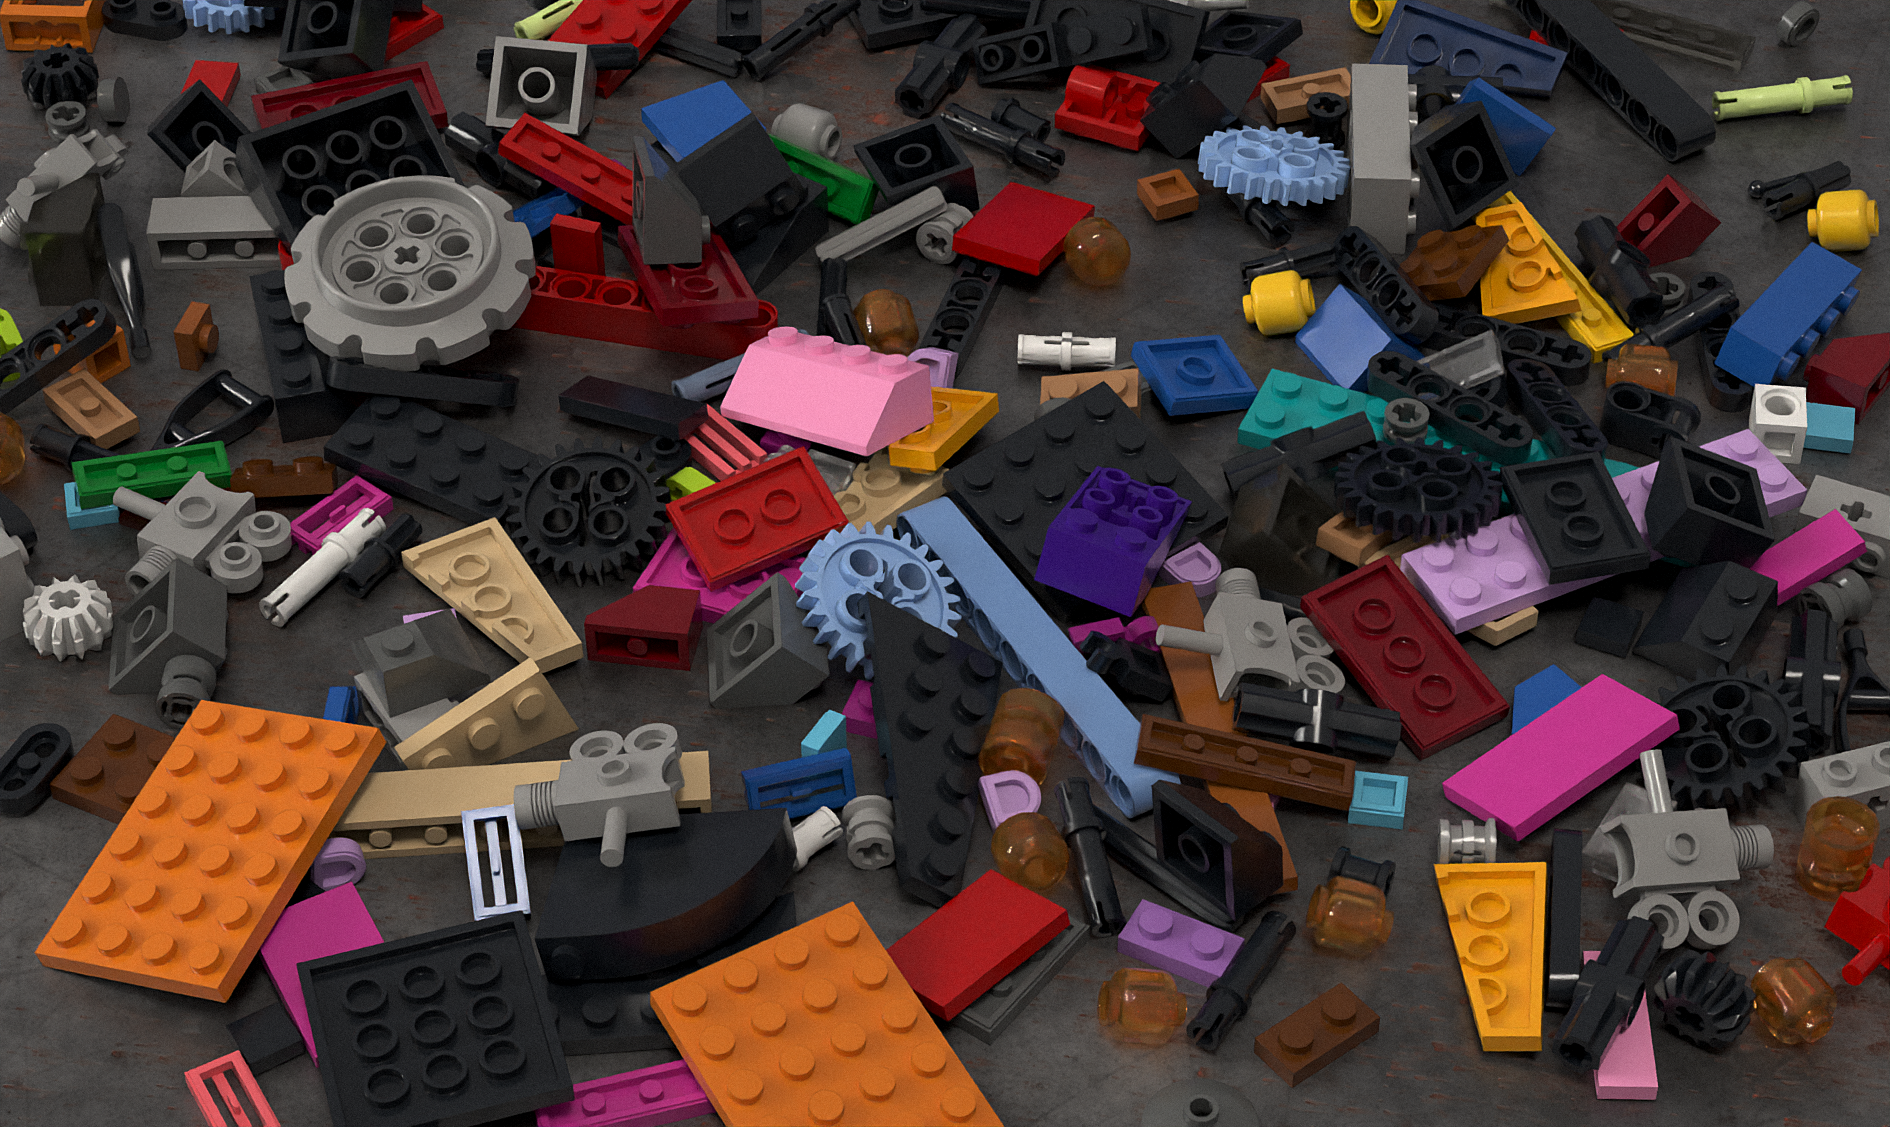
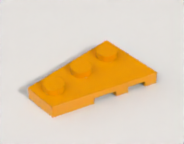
M1522 202L1483 209L1475 214L1476 225L1480 227L1502 225L1509 238V242L1480 277L1482 315L1518 324L1582 311L1577 296L1563 277L1562 270L1556 260L1552 258L1540 232Z
M931 386L934 422L890 444L888 447L890 466L907 467L912 472L920 474L938 470L940 466L999 412L998 393Z

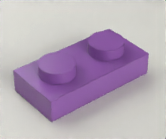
M1142 899L1118 936L1117 952L1209 988L1214 980L1216 981L1217 978L1225 975L1243 949L1245 938Z

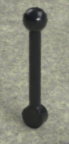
M1796 175L1765 183L1761 180H1754L1750 183L1748 192L1754 198H1761L1765 192L1794 181Z

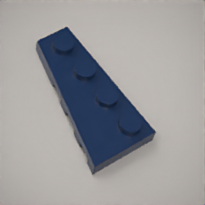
M1398 0L1369 64L1408 65V74H1415L1425 66L1437 65L1447 69L1452 76L1503 77V93L1551 98L1567 62L1568 53L1419 0Z

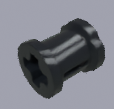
M1322 92L1314 94L1307 101L1306 109L1307 114L1310 116V127L1305 132L1304 137H1319V144L1332 143L1334 144L1333 150H1340L1341 146L1345 144L1342 118L1346 116L1348 111L1347 101L1335 93Z
M1341 846L1338 848L1330 867L1326 892L1334 896L1339 892L1363 898L1371 901L1373 908L1381 910L1388 899L1393 884L1396 863L1390 860H1385L1382 864L1352 855L1350 848Z

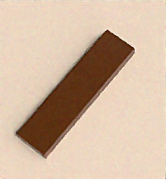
M1143 714L1141 719L1134 764L1344 811H1349L1353 798L1356 761Z

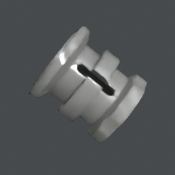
M948 203L945 212L933 217L918 229L916 242L922 254L934 263L948 264L952 262L958 255V253L952 251L953 235L973 217V214L966 207L959 206L956 203Z
M878 795L860 796L849 801L844 806L841 814L843 825L846 827L848 858L852 860L855 867L864 870H876L890 865L896 859L891 832L895 827L896 819L894 804Z
M1488 818L1484 826H1474L1473 820H1462L1461 825H1450L1448 819H1439L1437 864L1496 863L1497 833L1494 818Z

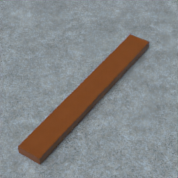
M1191 581L1150 588L1147 596L1141 603L1145 616H1154L1158 626L1163 624L1205 632L1204 615ZM1158 645L1173 684L1171 691L1181 721L1247 737L1246 733L1232 730L1234 698H1229L1228 701H1221L1219 699L1211 656L1209 654ZM1202 779L1207 793L1221 803L1230 804L1236 809L1240 817L1258 830L1270 833L1282 846L1284 885L1271 895L1298 890V876L1268 793Z

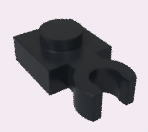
M1091 631L1080 645L1082 651L1092 654L1086 662V666L1090 670L1099 674L1111 673L1116 675L1118 684L1132 695L1140 696L1143 694L1162 702L1173 689L1163 657L1156 651L1121 637L1114 643L1109 637L1097 631Z

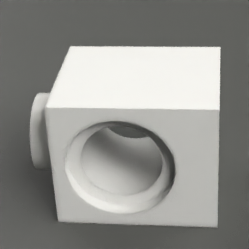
M1755 384L1749 415V430L1781 463L1800 464L1807 432L1806 388Z

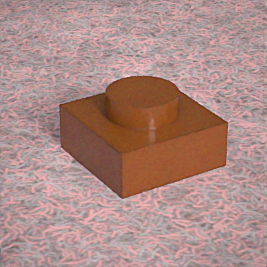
M1180 169L1137 180V195L1156 221L1198 210L1199 194Z
M192 301L174 330L181 369L199 371L209 353H214L217 348L219 329L217 325L213 324L210 304Z

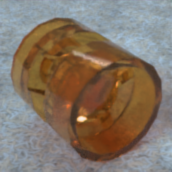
M1029 688L1012 689L1004 693L997 703L991 720V728L986 734L979 754V766L984 775L988 776L1012 770L1020 771L1029 775L1040 786L1047 777L1053 759L1052 752L1058 744L1064 726L1065 714L1060 704L1051 696L1039 690Z
M1835 796L1817 801L1808 810L1803 829L1802 843L1800 844L1796 862L1795 876L1799 885L1809 895L1822 901L1836 903L1843 891L1856 892L1869 866L1872 865V857L1875 853L1880 828L1876 814L1866 804L1853 798Z

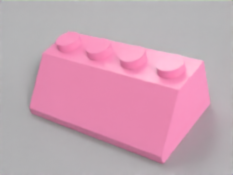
M788 326L774 328L768 332V336L749 344L720 406L721 416L864 456H869L934 422L928 365L909 361L906 356L900 354L885 355L870 350V347L865 345L849 346L834 342V339L830 336H810L798 333L796 328Z

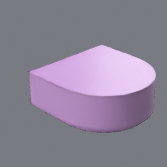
M929 347L918 349L908 356L909 361L929 366L931 386L953 387L959 353Z
M1199 542L1166 559L1159 570V576L1168 585L1191 581L1196 596L1204 597L1216 591L1215 583L1221 575V563L1211 551Z
M1005 771L980 777L977 783L993 834L1025 826L1035 817L1041 803V793L1037 783L1029 775L1020 771Z
M349 838L327 839L308 869V879L325 891L351 881L353 884L357 883L363 877L366 870V863L360 845Z

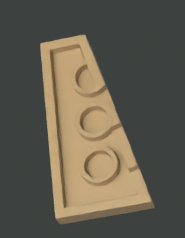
M495 517L401 552L405 569L455 608L456 611L519 663L532 657L540 671L545 673L584 658L581 640Z

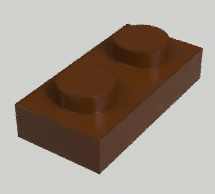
M306 456L294 459L293 465L273 466V461L270 459L248 460L242 463L243 467L235 469L230 479L231 492L246 493L248 491L253 493L255 498L333 494L338 484L337 466L331 463H324L322 457Z
M1341 982L1255 1037L1254 1053L1293 1088L1378 1033L1380 1017Z

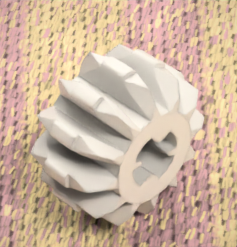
M76 574L68 581L63 582L53 577L52 584L49 587L35 586L33 597L24 600L23 616L25 622H23L25 636L29 639L30 645H35L41 657L54 653L58 660L62 662L68 655L76 654L83 660L84 652L87 649L100 651L103 639L112 636L113 621L111 614L113 612L111 601L107 598L106 591H101L98 588L95 580L81 583Z

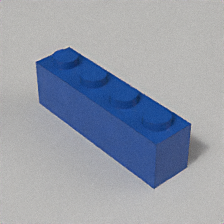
M1811 242L1730 327L1714 364L1755 387V384L1773 385L1778 379L1786 382L1798 365L1800 357L1807 359L1817 345L1820 336L1827 337L1838 321L1840 313L1844 316L1849 313L1860 294V290L1854 288L1862 269Z

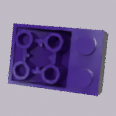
M1097 466L1049 525L1034 580L1132 617L1147 596L1190 510L1192 501L1179 497L1170 488L1150 486L1131 479L1126 472L1120 469Z

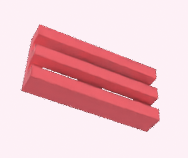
M708 404V420L683 437L690 444L692 458L720 481L768 461L767 452ZM696 433L711 446V450L692 434ZM726 458L738 469L734 470L722 459Z
M239 1050L184 1072L187 1086L209 1127H227L203 1082V1080L208 1078L211 1079L236 1127H252L223 1074L224 1071L232 1069L263 1127H281Z

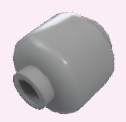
M802 103L791 105L783 114H779L775 118L771 129V134L830 160H834L842 144V130L838 126L835 116L826 110Z

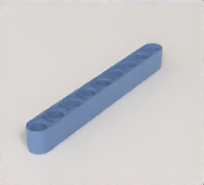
M940 497L897 515L896 524L900 539L907 532L910 533V547L916 550L926 544L929 548L924 558L928 562L935 560L943 561L937 574L939 577H952L954 579V582L946 591V593L960 597V602L954 609L962 616V619L994 658L1003 662V669L1126 817L1133 818L1153 809L1151 785L1158 780L1181 784L1178 773L1134 764L1140 723L1102 678L1086 666V659L948 497Z

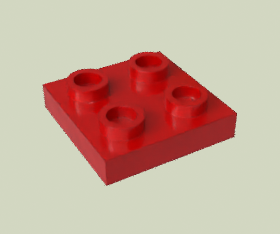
M1091 64L1088 68L1076 65L1067 81L1065 100L1055 113V128L1074 133L1077 136L1089 137L1114 144L1121 148L1139 151L1151 133L1140 122L1141 117L1149 106L1146 98L1161 83Z

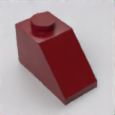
M1667 174L1618 224L1617 229L1626 242L1631 243L1646 254L1651 262L1648 267L1650 268L1689 257L1721 222L1698 195Z
M1890 332L1833 339L1821 355L1815 353L1810 358L1803 375V380L1808 382L1806 402L1855 408L1854 423L1859 425L1890 386Z
M648 585L587 615L584 621L588 660L691 671L703 629L700 590Z

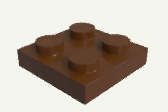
M1472 225L1462 230L1449 232L1433 230L1418 240V246L1399 265L1430 301L1465 297L1509 242V238L1502 225L1488 227ZM1400 287L1393 292L1389 304L1397 296Z
M112 714L50 783L53 799L119 825L174 742L175 737Z

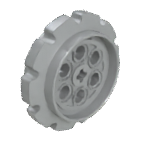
M406 176L382 180L351 191L333 202L334 206L325 216H314L294 240L291 247L294 265L288 266L285 269L284 276L285 288L294 320L298 323L304 322L307 338L314 346L331 357L363 358L364 364L373 365L374 368L385 367L392 370L409 372L419 370L420 364L447 365L469 357L489 346V336L495 329L507 330L511 328L521 316L531 298L529 279L536 275V263L531 236L526 224L515 222L512 206L503 198L479 185H474L467 189L455 183L454 178Z

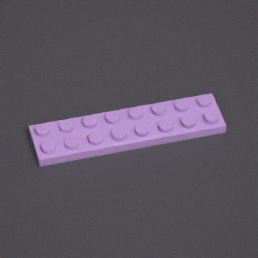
M1749 429L1699 446L1757 469L1769 518L1802 506L1807 489ZM1659 461L1612 478L1651 554L1650 562L1665 557L1652 549L1644 516ZM1515 513L1492 521L1490 526H1479L1477 534L1465 531L1461 533V539L1459 540L1448 537L1441 540L1440 543L1435 542L1401 555L1400 570L1454 635L1617 575L1612 574L1548 585Z

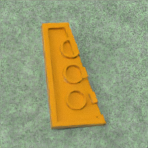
M1546 862L1434 864L1436 882L1483 1051H1542L1548 887Z

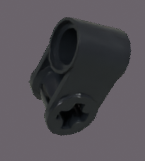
M1620 381L1612 384L1607 389L1599 430L1606 437L1608 443L1613 446L1625 447L1660 460L1664 444L1670 435L1689 443L1688 436L1697 430L1701 422V413L1694 403L1685 398L1648 389L1635 382ZM1676 411H1679L1680 414L1674 424L1672 423L1673 416Z

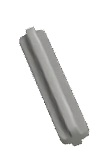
M932 186L818 244L815 247L816 254L821 264L828 257L834 260L841 257L847 262L947 210V203L938 187Z

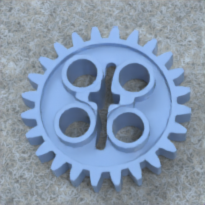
M1243 125L1241 131L1231 127H1227L1226 133L1214 131L1213 136H1205L1204 142H1201L1198 159V171L1204 173L1203 178L1205 180H1214V187H1228V194L1243 193L1246 200L1259 197L1262 198V202L1265 204L1270 203L1271 200H1278L1283 206H1287L1289 201L1306 206L1307 200L1318 204L1323 203V198L1335 200L1336 194L1343 195L1344 189L1348 186L1351 166H1349L1350 159L1343 157V151L1333 150L1334 144L1332 143L1319 144V137L1306 138L1303 137V132L1301 131L1289 134L1286 133L1285 128L1281 127L1277 131H1270L1266 126L1262 125L1260 130Z
M868 521L859 532L852 523H848L841 533L832 529L823 541L819 539L808 553L807 558L799 568L803 574L795 583V588L804 592L797 600L796 607L810 610L802 621L803 626L817 627L819 629V633L813 639V643L822 644L828 641L832 648L827 658L833 660L841 654L847 658L846 671L849 673L857 664L863 665L867 680H871L874 672L872 660L866 659L864 654L863 641L868 637L866 620L859 618L857 602L867 591L957 638L958 633L954 628L962 618L961 615L952 611L960 602V597L946 593L954 579L952 577H939L937 574L943 561L935 560L928 562L924 557L929 547L925 544L914 550L910 547L911 534L908 532L900 540L894 539L891 525H886L880 534H876L874 526Z

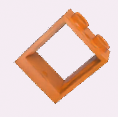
M4 0L0 9V24L6 50L34 51L39 49L45 51L50 49L51 44L55 47H62L66 43H70L73 49L82 47L86 49L87 53H93L104 24L102 7L106 0H85L83 6L35 5L37 0Z

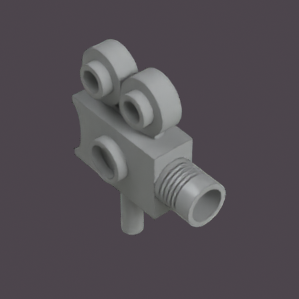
M93 129L78 138L74 134H70L57 148L54 147L40 156L34 163L36 169L28 177L20 179L17 183V188L5 199L10 205L0 214V239L8 246L19 249L44 224L57 221L66 211L70 212L84 206L96 194L97 187L95 183L101 176L107 180L125 166L126 161L123 159V156L126 154L127 148L115 134L104 138L97 129Z
M200 471L166 505L125 487H119L113 496V504L115 506L151 520L137 535L140 560L125 575V583L134 596L176 558L206 575L211 573L212 578L227 586L228 593L247 592L255 588L263 578L262 561L277 560L286 555L292 546L291 526L286 517L272 511L256 512L253 493L248 491L246 493H234L223 490L207 481L205 473Z
M1233 568L1223 572L1217 578L1215 583L1217 596L1203 620L1205 632L1163 624L1157 630L1156 643L1159 646L1209 654L1211 656L1217 690L1221 701H1228L1229 698L1236 697L1239 685L1242 682L1296 692L1299 689H1319L1337 694L1341 693L1345 685L1343 673L1334 663L1329 661L1334 650L1308 618L1300 617L1292 619L1287 625L1282 603L1261 600L1256 576L1248 569Z
M652 723L641 726L629 733L624 741L621 735L613 731L591 732L580 737L572 744L569 751L571 761L561 762L558 780L516 785L514 788V810L518 826L521 830L560 825L565 842L603 837L600 860L608 867H616L623 861L626 834L680 826L681 820L674 798L676 792L685 786L679 761L682 756L679 737L673 726L664 723Z
M1656 749L1642 752L1639 756L1650 813L1620 815L1600 827L1602 835L1606 836L1612 844L1618 864V883L1616 888L1612 890L1614 898L1640 896L1641 900L1631 908L1628 919H1631L1633 916L1646 920L1650 918L1657 924L1658 933L1665 937L1661 954L1679 946L1685 939L1698 949H1716L1728 943L1736 936L1740 924L1739 913L1735 904L1727 895L1718 890L1740 880L1739 871L1767 869L1771 865L1774 855L1771 833L1762 824L1729 826L1726 808L1674 812L1662 750ZM1691 894V897L1685 900L1683 904L1672 897ZM1699 915H1702L1707 920L1708 931L1701 925Z

